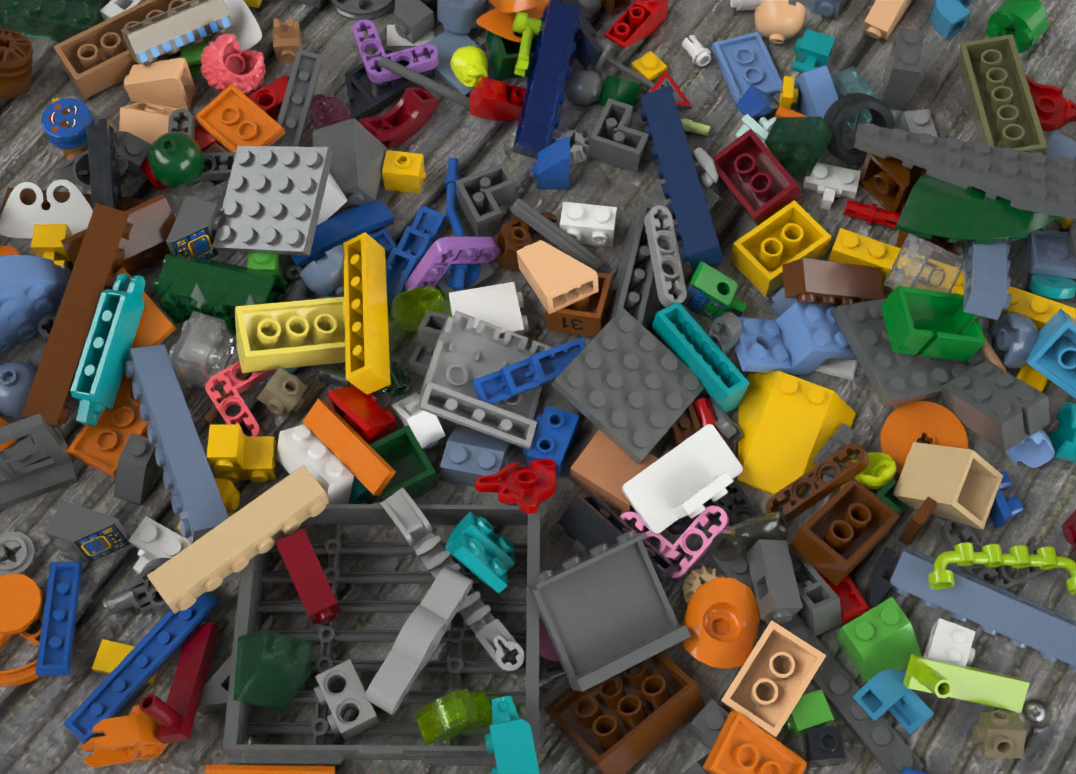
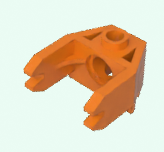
M135 705L128 716L103 719L92 728V733H104L105 736L93 737L82 745L81 751H92L94 755L85 757L83 764L98 768L128 763L139 759L149 760L160 756V753L164 751L169 743L163 744L156 739L160 724L141 711L140 705Z

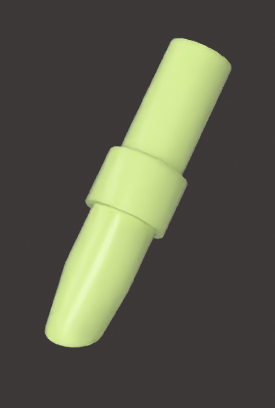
M685 118L681 119L684 132L709 136L711 126L696 123Z

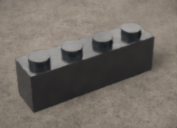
M590 491L577 495L558 522L565 529V533L569 537L578 540L586 547L589 555H591L589 550L598 545L606 543L609 547L617 543L616 537L633 530L634 534H639ZM642 539L659 581L664 588L678 570V567L647 540Z

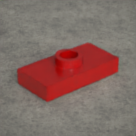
M816 570L840 598L842 625L853 621L871 610L849 575L836 586Z

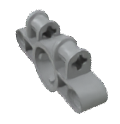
M448 566L443 567L420 605L416 607L402 627L392 650L369 685L364 699L391 715L396 712L410 691L417 676L433 656L447 627L469 593L473 584L471 579Z

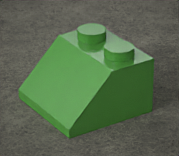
M893 597L841 627L835 637L866 683L883 670H904L908 667L911 654L922 656L911 622Z

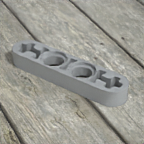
M657 205L652 207L646 214L644 223L658 298L661 304L667 308L676 302L681 304L687 297V291L671 212L666 207ZM657 239L665 240L668 243L669 249L660 248ZM662 264L670 265L673 269V275L666 274L662 269Z

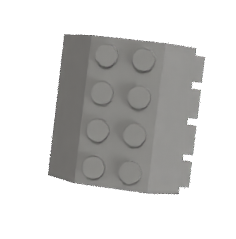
M456 310L453 318L449 316L446 319L435 345L420 392L419 409L529 449L537 421H534L533 418L542 386L491 405L477 399L471 381L499 371L503 367L525 360L534 354L551 349L552 347L533 340L529 349L525 348L528 338L506 330L503 339L499 338L502 328L483 320L479 321L477 328H473L475 317Z

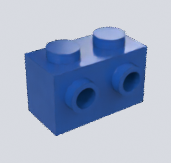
M547 405L543 415L538 414L536 417L535 435L530 448H524L523 455H526L527 467H530V461L552 459L556 463L555 476L560 477L579 428V416Z

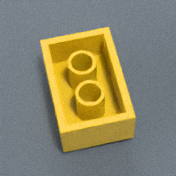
M794 200L734 242L730 261L767 297L784 284L783 264L801 258L818 260L826 254L832 236Z

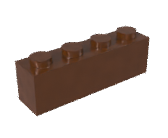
M801 258L782 265L785 298L797 299L798 303L817 301L818 305L822 306L837 303V306L884 298L881 268Z

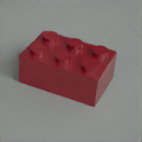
M751 128L712 157L718 173V179L756 226L763 223L795 200L797 202L803 197L798 184Z

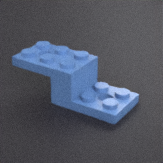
M795 302L776 320L738 317L742 325V333L735 346V351L742 371L764 373L781 371L786 374L807 376L828 358L858 359L832 314L837 306Z

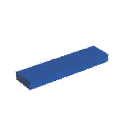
M50 562L35 671L37 676H70L83 571L82 562Z

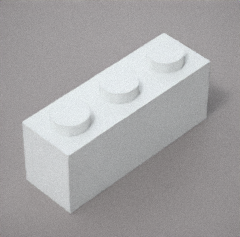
M305 424L280 431L276 459L287 472L291 474L305 465L325 490L329 500L328 504L349 503L354 475Z

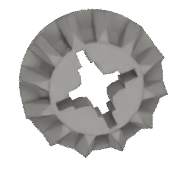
M566 127L562 132L557 131L555 137L551 139V144L563 137H570V142L575 140V145L570 149V164L581 163L589 157L590 139L587 136V132H580L577 127L575 130H568Z
M7 532L0 535V576L11 573L25 574L28 566L34 564L33 557L36 550L33 541L27 535L20 532ZM6 548L17 552L15 554L17 562H12L9 559L6 560L8 558Z

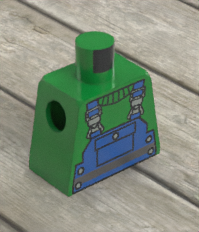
M700 261L686 287L687 297L681 303L691 312L712 320L723 315L725 311L741 317L747 306L746 302L734 297L738 287L737 282Z

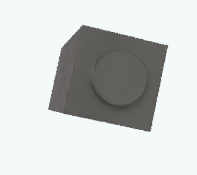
M759 539L746 553L761 620H774L778 624L789 622L803 606L787 541Z

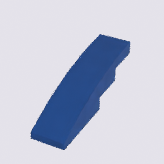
M382 199L357 206L316 226L310 256H290L297 266L318 261L326 256L325 252L365 232L370 235L372 230L393 224L395 216Z
M421 205L411 227H406L397 248H392L386 260L387 304L395 307L406 292V281L431 245L436 241L447 219L444 214Z
M583 337L534 354L525 360L503 367L499 371L472 380L471 384L477 399L493 405L554 381L586 347Z

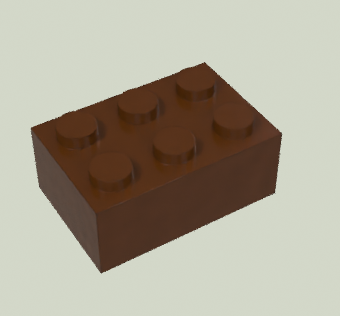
M852 478L800 527L790 547L834 585L838 586L889 535L900 515L859 481Z

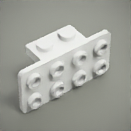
M708 424L623 484L622 492L650 532L658 534L684 516L689 515L692 519L706 509L703 504L710 498L715 502L728 493L725 487L733 482V478L738 476L743 468L715 427Z

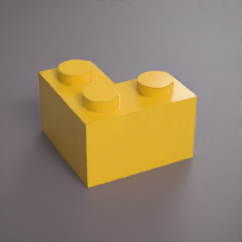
M240 424L210 425L207 459L218 479L230 480L232 483H237L239 480L265 483L268 480L277 479L278 461L276 459L278 445L274 436L245 437Z

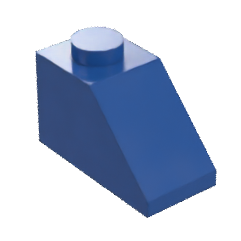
M563 137L538 152V163H532V179H537L538 189L569 190L570 137Z

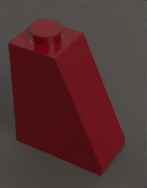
M302 529L276 541L277 548L312 624H326L334 620L336 615L341 613V609L305 530Z

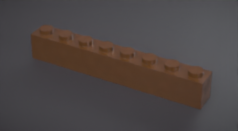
M96 203L21 415L23 419L40 413L48 425L56 430L60 429L61 423H67L71 408L67 407L72 396L71 387L101 293L106 289L112 290L116 281V275L113 274L116 264H122L125 255V249H122L124 240H130L134 224L131 223L130 213Z

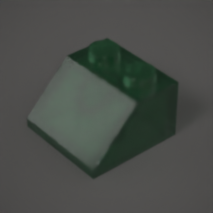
M266 629L239 636L234 700L281 712L286 711L310 675L311 643Z

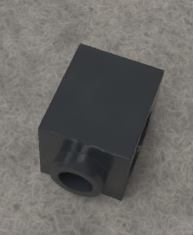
M840 725L808 728L802 736L805 757L808 762L807 768L839 766L846 758Z

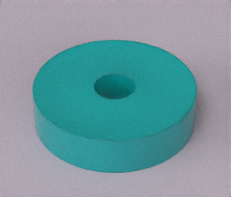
M1034 274L1031 277L1029 289L1038 295L1048 298L1070 299L1075 296L1076 282L1067 277Z

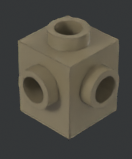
M279 367L257 399L267 405L271 412L285 418L291 410L297 412L306 400L302 395L308 386L303 384L297 376L289 374Z
M999 710L979 712L978 724L973 726L972 737L974 744H978L983 757L996 760L1023 758L1027 730L1017 713H1006Z

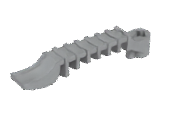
M401 488L380 503L410 548L414 549L415 555L425 564V569L428 572L430 571L435 579L444 566H448L462 574L459 564L454 563L450 557L451 553L440 544L441 538L432 533L433 528L404 488ZM471 587L457 613L461 614L467 627L471 628L475 638L499 669L506 672L518 669L524 661L523 649L500 620L494 618L490 612L491 608L489 605H485L480 599V593L478 591L475 592ZM498 641L507 651L514 650L517 655L514 657L516 663L514 665L510 662L505 664L502 662L501 659L504 657V653Z

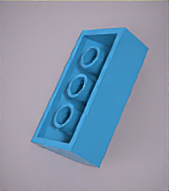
M1060 309L1040 330L1038 340L1026 362L1075 399L1076 320Z

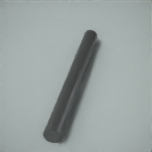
M381 56L378 66L470 109L469 97Z

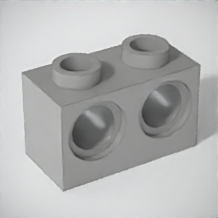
M350 659L315 676L319 686L315 687L314 691L321 706L327 703L332 714L327 716V719L334 734L341 732L344 740L379 723L371 703L364 699L366 692ZM337 681L346 683V687L342 692H330L333 683ZM357 709L359 711L357 719L352 722L343 720V715L347 710Z

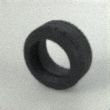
M850 93L838 98L828 108L822 120L823 123H821V138L827 151L844 163L855 166L864 165L867 152L857 148L846 149L844 146L842 132L846 121L852 114L861 109L868 108L874 125L894 129L895 127L894 117L888 106L881 100L864 93Z

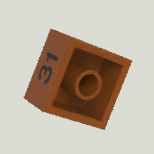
M596 272L598 274L599 292L551 314L545 309L547 329L549 331L595 337L605 326L613 294L612 274Z

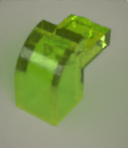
M467 689L452 692L436 699L415 714L426 745L451 740L464 729L488 725L493 721L492 708L484 690L468 692Z

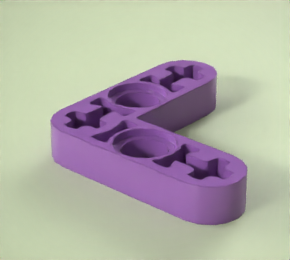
M363 19L357 21L352 27L354 40L368 78L373 83H384L402 78L378 66L381 56L396 63L406 60L409 62V65L406 67L417 73L434 69L439 63L438 50L431 44H423L385 54L373 22ZM362 31L368 33V39L364 38ZM369 48H376L378 50L372 55L365 53Z
M492 237L440 238L431 245L405 283V289L412 300L421 299L431 293L451 264L488 263L499 255L500 248Z

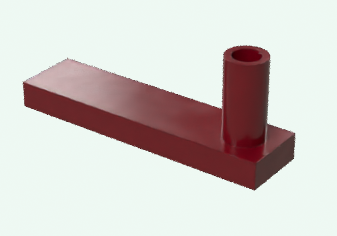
M213 622L200 625L185 641L167 702H163L154 694H148L140 703V710L160 724L156 739L163 744L188 740L190 737L220 632V628Z

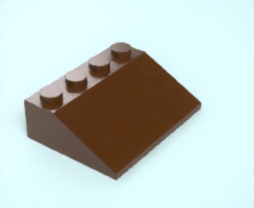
M660 652L583 692L572 690V687L548 705L545 711L597 774H624L706 705L697 683Z

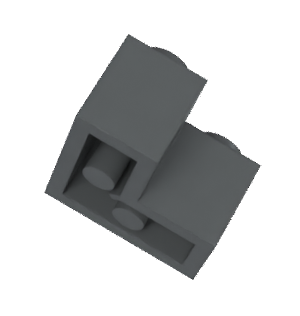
M610 98L608 99L590 136L589 157L638 173L647 153L649 134L630 128L633 106Z
M504 162L455 181L457 200L477 237H487L499 232L502 226V212L499 207L516 201L515 181Z

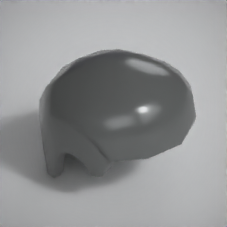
M580 68L568 76L564 89L568 100L578 106H587L599 101L603 82L597 72L585 71L584 68Z

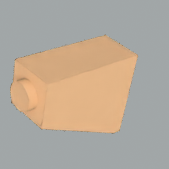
M876 0L864 21L866 33L875 39H880L881 37L887 40L912 0Z
M185 58L157 61L146 65H133L129 75H126L124 79V89L127 91L132 102L144 101L190 109L197 92Z
M542 240L516 251L520 271L549 314L599 292L598 274L595 270Z

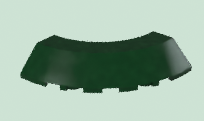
M922 174L912 188L895 229L931 239L932 235L947 237L950 243L973 240L974 244H994L996 239L1009 238L1010 241L1027 238L1029 233L1038 230L1042 232L1047 229L1049 224L1052 222L1057 223L1062 217L1017 209L1010 206V200L999 196L993 200L985 197L986 192L975 187L964 189Z

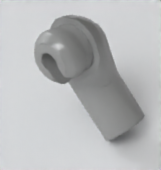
M695 149L692 157L705 171V173L700 175L699 179L705 187H710L712 183H716L718 180L714 160L704 149Z

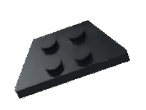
M388 49L384 50L385 54L393 53V51ZM406 60L397 62L405 67L409 65V62ZM363 63L345 73L352 119L355 118L358 122L360 119L370 116L403 96L406 88L420 86L403 77L384 83H373L368 78ZM431 69L419 74L432 79L435 77V70Z

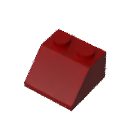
M354 385L331 390L327 393L330 406L369 445L397 431L396 417L389 409L385 408L383 410L377 405L378 401L372 393L367 395Z

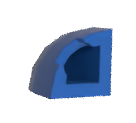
M753 85L748 88L736 104L743 115L748 114L751 118L766 117L772 114L778 107L770 94Z

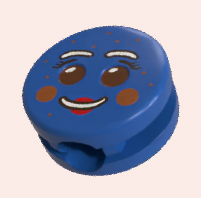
M72 98L53 102L45 109L41 117V125L48 140L52 145L63 150H73L88 143L86 126L95 125L87 105L80 100Z

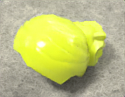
M468 45L458 48L453 53L450 61L451 69L458 80L466 87L474 88L483 76L488 78V58L481 48Z
M868 452L870 457L868 467L854 478L867 489L883 488L891 478H894L896 463L887 454Z

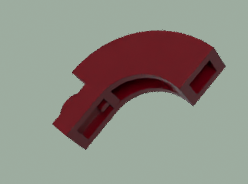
M424 87L406 88L400 101L389 112L378 117L360 119L359 123L387 149L393 148L416 134L432 116L440 101Z

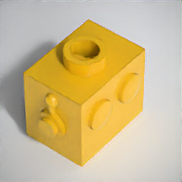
M387 150L381 173L385 190L421 194L424 179L427 177L423 154Z

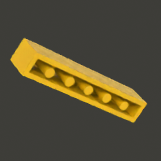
M365 232L343 243L346 380L368 395L391 385L385 249Z

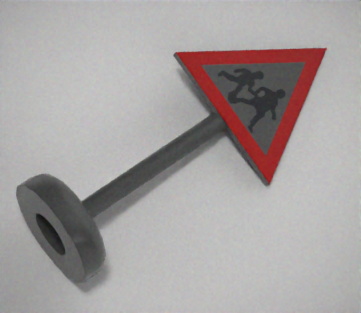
M608 38L602 41L600 46L604 52L593 71L599 72L607 62L651 89L650 92L671 86L676 106L692 108L667 71L663 73L655 84L611 58L610 55L614 48L613 41Z

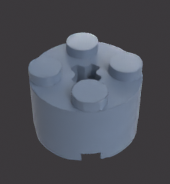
M437 0V21L443 24L445 30L457 34H467L473 28L478 27L477 31L483 28L476 23V20L487 13V0Z

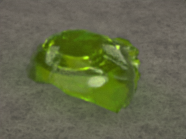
M431 286L410 289L395 296L391 303L390 313L395 323L401 329L417 331L427 310L439 313L443 309V297L438 289Z

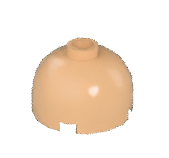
M762 0L760 6L758 4L755 5L754 18L757 31L764 38L769 39L770 43L783 44L785 40L795 37L802 29L805 19V6L799 2H796V6L789 5V0Z

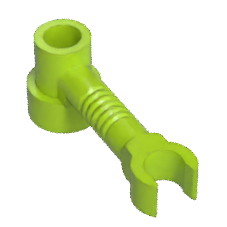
M518 11L514 18L512 31L521 33L522 40L514 74L525 76V70H527L529 64L533 34L538 35L542 20L527 16L528 13Z

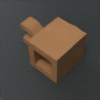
M288 18V22L279 23V19H274L273 47L277 63L294 62L297 49L302 50V34L299 21L294 22L293 18Z

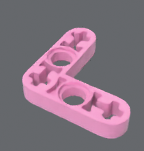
M709 506L701 512L674 544L670 543L660 533L652 534L650 530L646 532L647 537L644 539L657 537L661 542L659 552L668 560L671 558L674 560L679 559L682 553L677 551L680 546L684 552L693 556L690 561L684 557L679 563L682 569L679 572L676 571L672 579H680L692 569L726 530L729 518L722 508ZM625 512L620 516L624 521L627 519L633 521L636 518L635 526L640 531H645L647 526L635 512ZM721 513L719 520L722 522L719 527L712 525L708 532L713 534L710 538L703 531L697 529L700 524L704 528L707 527L710 523V520L707 518L709 514L717 515ZM693 534H698L703 539V545L697 551H691L687 547V539Z

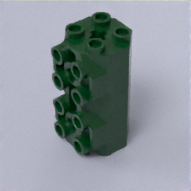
M168 253L164 257L160 275L154 279L153 291L158 293L157 298L162 310L167 312V315L174 323L185 322L194 324L198 328L206 329L210 323L215 321L219 324L218 328L220 331L232 335L236 334L235 306L280 303L278 301L279 293L285 294V284L281 274L180 253Z

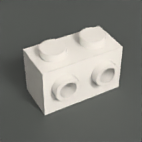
M563 202L560 229L580 244L613 247L617 207Z

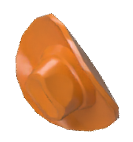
M716 577L697 588L690 598L682 624L687 626L691 637L683 640L684 648L697 661L712 668L726 670L742 666L746 662L754 648L760 621L757 600L751 588L735 578Z

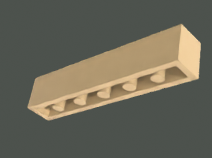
M303 465L148 574L147 577L174 614L178 611H184L190 608L196 602V598L203 593L218 588L223 579L232 572L236 573L243 570L248 565L249 560L257 554L269 551L282 536L294 533L307 518L319 515L329 503L326 492L305 465Z

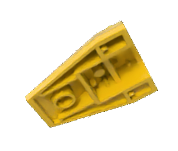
M781 371L748 374L747 380L749 385L738 407V425L743 430V435L738 439L737 460L742 465L743 470L737 476V482L772 496L814 468L816 465L813 464V458L829 441L830 436L836 433L843 423L851 428L856 415L835 391ZM806 486L800 489L798 495L804 490Z

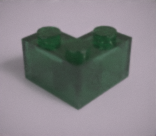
M821 116L782 117L776 119L764 143L791 177L810 176L818 159H821L833 133Z

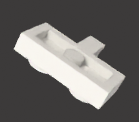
M808 161L803 188L816 190L817 193L823 194L820 208L831 210L834 196L855 198L861 171Z
M147 516L128 540L131 545L140 549L138 552L140 558L133 567L138 575L151 560L163 557L173 558L190 545L188 539L183 538L181 535Z

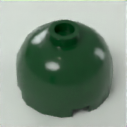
M180 132L165 133L153 142L149 150L148 162L155 178L161 184L168 187L176 188L179 187V184L187 183L189 185L201 176L205 168L204 155L199 144L187 134Z

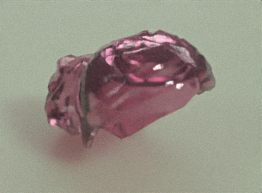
M324 94L314 95L310 106V113L316 129L352 119L350 110L336 97Z

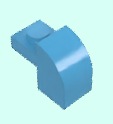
M935 0L930 13V22L933 28L945 40L965 29L971 14L967 7L970 6L972 0Z
M894 669L883 670L868 681L853 698L874 722L889 710L911 735L934 713L912 689L903 685L906 673Z

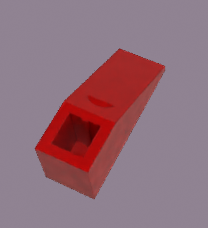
M635 0L606 31L604 37L612 40L624 49L652 34L667 18L669 0Z
M483 76L470 93V115L491 121L551 119L553 117L552 97Z

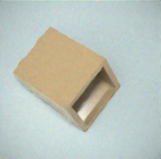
M913 442L893 495L908 507L917 510L925 499L930 497L937 502V506L931 514L983 530L1003 475L971 449Z

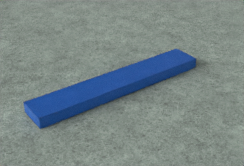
M206 591L196 598V602L190 608L178 611L176 614L170 609L63 725L83 744L91 738L97 737L100 733H92V728L103 719L114 718L221 602L210 592Z

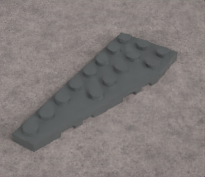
M858 123L854 148L883 159L886 157L897 158L903 161L902 166L910 169L914 165L927 170L926 175L964 189L975 187L986 192L985 197L993 200L997 196L1010 200V206L1017 209L1076 219V160L1067 157L1047 156L1038 152H1023L1009 147L988 146L985 143L965 142L956 138L947 139L927 133L918 134L906 132L902 129L883 128L874 124Z

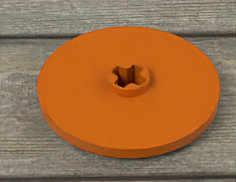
M913 401L898 407L888 416L880 433L881 453L889 455L896 463L895 474L899 477L913 442H918L921 437H924L925 441L930 442L932 445L968 449L967 434L957 416L944 406L929 401Z

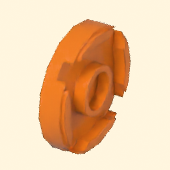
M11 573L0 576V634L13 635L24 632L41 615L44 605L43 592L34 580L24 574Z

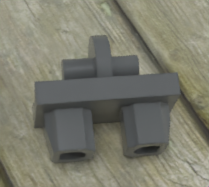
M843 423L813 458V464L817 466L850 443H857L864 447L868 443V437L856 433L847 424ZM853 454L850 458L853 460L856 454ZM842 462L838 464L843 471L846 469ZM829 469L825 474L834 479L837 471Z

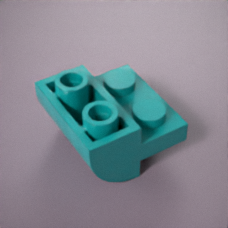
M470 512L455 527L446 542L445 549L488 587L491 586L497 593H500L508 586L507 570L515 564L514 546L506 537H499L494 533L491 524L484 517L480 516L478 518Z

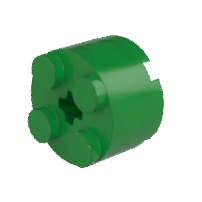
M1005 0L989 18L986 34L989 38L1013 34L1018 53L1026 52L1049 27V21L1047 22L1046 20L1048 12L1039 0Z

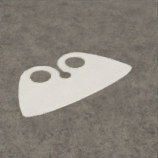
M224 0L233 25L227 27L223 34L234 33L236 41L240 44L241 51L251 48L262 39V33L254 15L244 0Z
M56 180L49 185L46 195L51 207L47 211L41 207L44 201L41 189L34 183L24 182L18 184L13 189L6 202L0 219V234L12 238H32L34 224H67L72 234H76L87 229L93 211L79 189L68 180ZM60 185L67 187L70 192L69 199L64 203L56 201L53 196L54 189ZM25 188H31L36 193V201L32 205H25L20 200V193Z

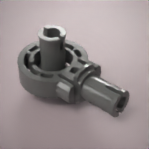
M163 557L151 560L143 567L139 575L129 578L127 582L128 589L104 597L105 609L111 607V609L107 610V613L114 615L132 606L140 607L141 612L150 609L169 611L170 607L151 583L146 573L150 574L171 558Z

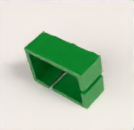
M897 286L880 305L893 353L916 355L919 352L920 356L967 362L985 344V339L980 323L974 321L978 316L963 312L964 295Z

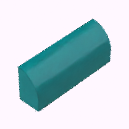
M679 302L657 312L652 325L653 330L671 351L693 371L706 392L724 412L738 408L749 385L748 380Z

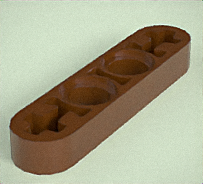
M850 443L774 494L766 503L767 514L776 523L785 524L790 522L863 472L870 463L868 453L857 443ZM853 454H856L859 459L855 463L850 458ZM841 462H842V464L844 465V467L846 468V470H844V471H843L842 468L838 465V464L841 463ZM835 469L837 471V475L833 480L823 481V475L827 470ZM811 486L812 492L808 497L802 499L798 497L802 487ZM790 497H792L797 502L795 505L792 504L791 500L789 499ZM782 504L784 511L779 513L777 507Z

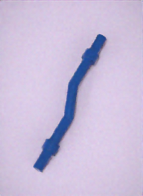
M452 157L448 159V174L445 175L444 187L447 189L446 215L455 237H466V232L456 211L457 194L455 181L460 179L458 175L459 161L457 158ZM451 264V272L454 274L453 291L464 290V274L467 273V264Z

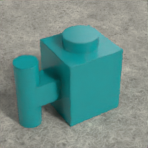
M806 29L803 38L798 37L793 52L797 53V57L793 62L791 70L804 73L826 66L836 38Z

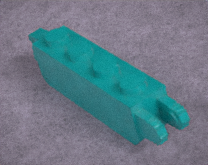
M119 273L112 290L106 289L101 293L71 387L72 397L79 400L76 421L83 425L96 427L104 409H113L124 374L125 361H128L130 349L132 348L146 303L141 300L146 284L143 276H134L130 281L131 278L128 274Z
M511 696L492 699L493 725H490L491 733L485 734L488 754L495 753L497 767L491 768V773L540 774L530 724L523 719H519Z

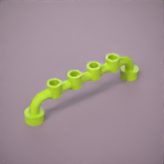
M960 543L954 546V551H946L937 556L933 572L928 574L929 587L935 590L953 587L955 585L953 571L946 570V566L949 563H957L958 566L984 564L985 567L989 568L1001 565L1012 566L1015 569L1029 566L1039 567L1041 570L1064 568L1071 575V578L1066 580L1068 594L1076 595V562L1069 557L1057 556L1054 547L1039 548L1036 550V555L1029 554L1028 547L1025 545L1011 547L1009 553H1002L999 544L985 545L982 547V552H974L972 543Z

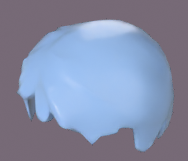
M1041 429L1031 436L1025 432V439L1005 451V453L1015 465L1017 461H1021L1029 467L1036 468L1049 462L1054 457L1055 450L1048 434Z

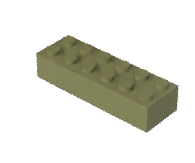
M1013 34L960 43L959 67L980 143H985L988 146L1009 147L1018 151L1038 152L1046 155L1047 144Z

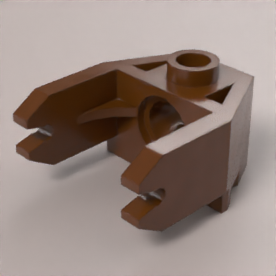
M549 212L540 213L552 223L557 222L556 215ZM519 217L501 226L495 242L500 248V253L497 256L499 266L510 271H518L522 274L519 269L516 251L533 244L530 233L537 231Z

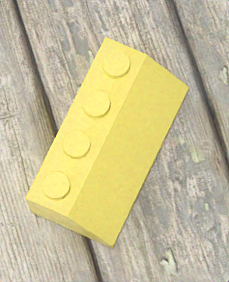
M344 297L235 306L237 351L242 373L277 370L279 367L286 369L346 362Z

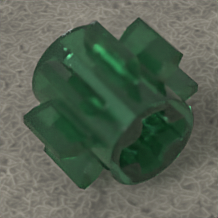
M390 362L391 385L379 389L381 395L388 392L390 397H398L409 389L408 383H411V379L405 365L398 367L396 362Z

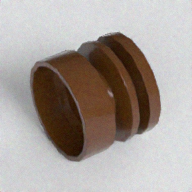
M0 29L1 98L21 96L28 92L33 84L32 43L23 34L9 29Z

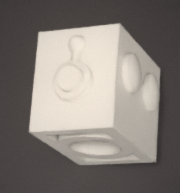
M939 618L931 628L923 657L970 667L976 651L974 648H971L976 631Z

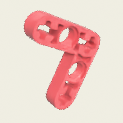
M240 361L210 377L206 382L205 388L210 400L226 425L240 424L244 421L248 430L252 432L250 437H261V430L257 421L239 394L274 375L277 370L252 372L249 379L239 380L237 374L241 371ZM219 384L227 395V398L224 400L215 389V386ZM231 405H239L241 411L237 416L230 417L226 415L227 408Z

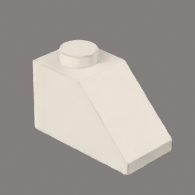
M414 393L392 404L391 406L403 427L409 425L422 448H430L436 445L439 439L445 437L437 416L419 409V394Z

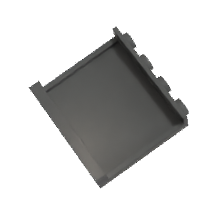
M633 530L616 537L617 543L609 547L606 543L598 545L589 550L590 556L584 559H580L579 556L568 559L562 563L563 569L554 573L552 569L543 571L534 576L535 582L527 585L572 690L583 692L691 637L687 626L678 624L642 542V539L647 537L646 533L634 534Z

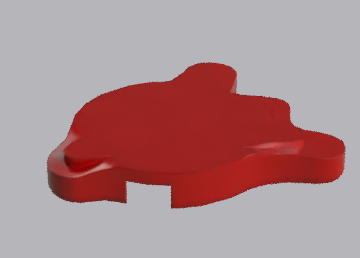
M1026 76L1043 131H1054L1069 122L1076 121V104L1070 99L1067 102L1061 95V89L1051 85L1035 83Z
M543 458L530 461V467H518V461L503 467L496 474L476 478L475 490L482 493H498L499 502L517 504L522 512L533 514L537 512L538 504L550 498L556 491V463L552 459Z

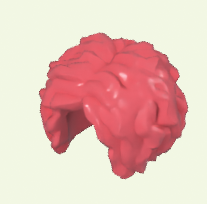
M233 33L219 35L215 42H209V46L204 48V54H201V72L203 77L208 80V85L216 91L222 93L228 86L233 84L243 94L249 96L263 85L266 73L263 53L250 49L241 51L240 44L236 41V35Z

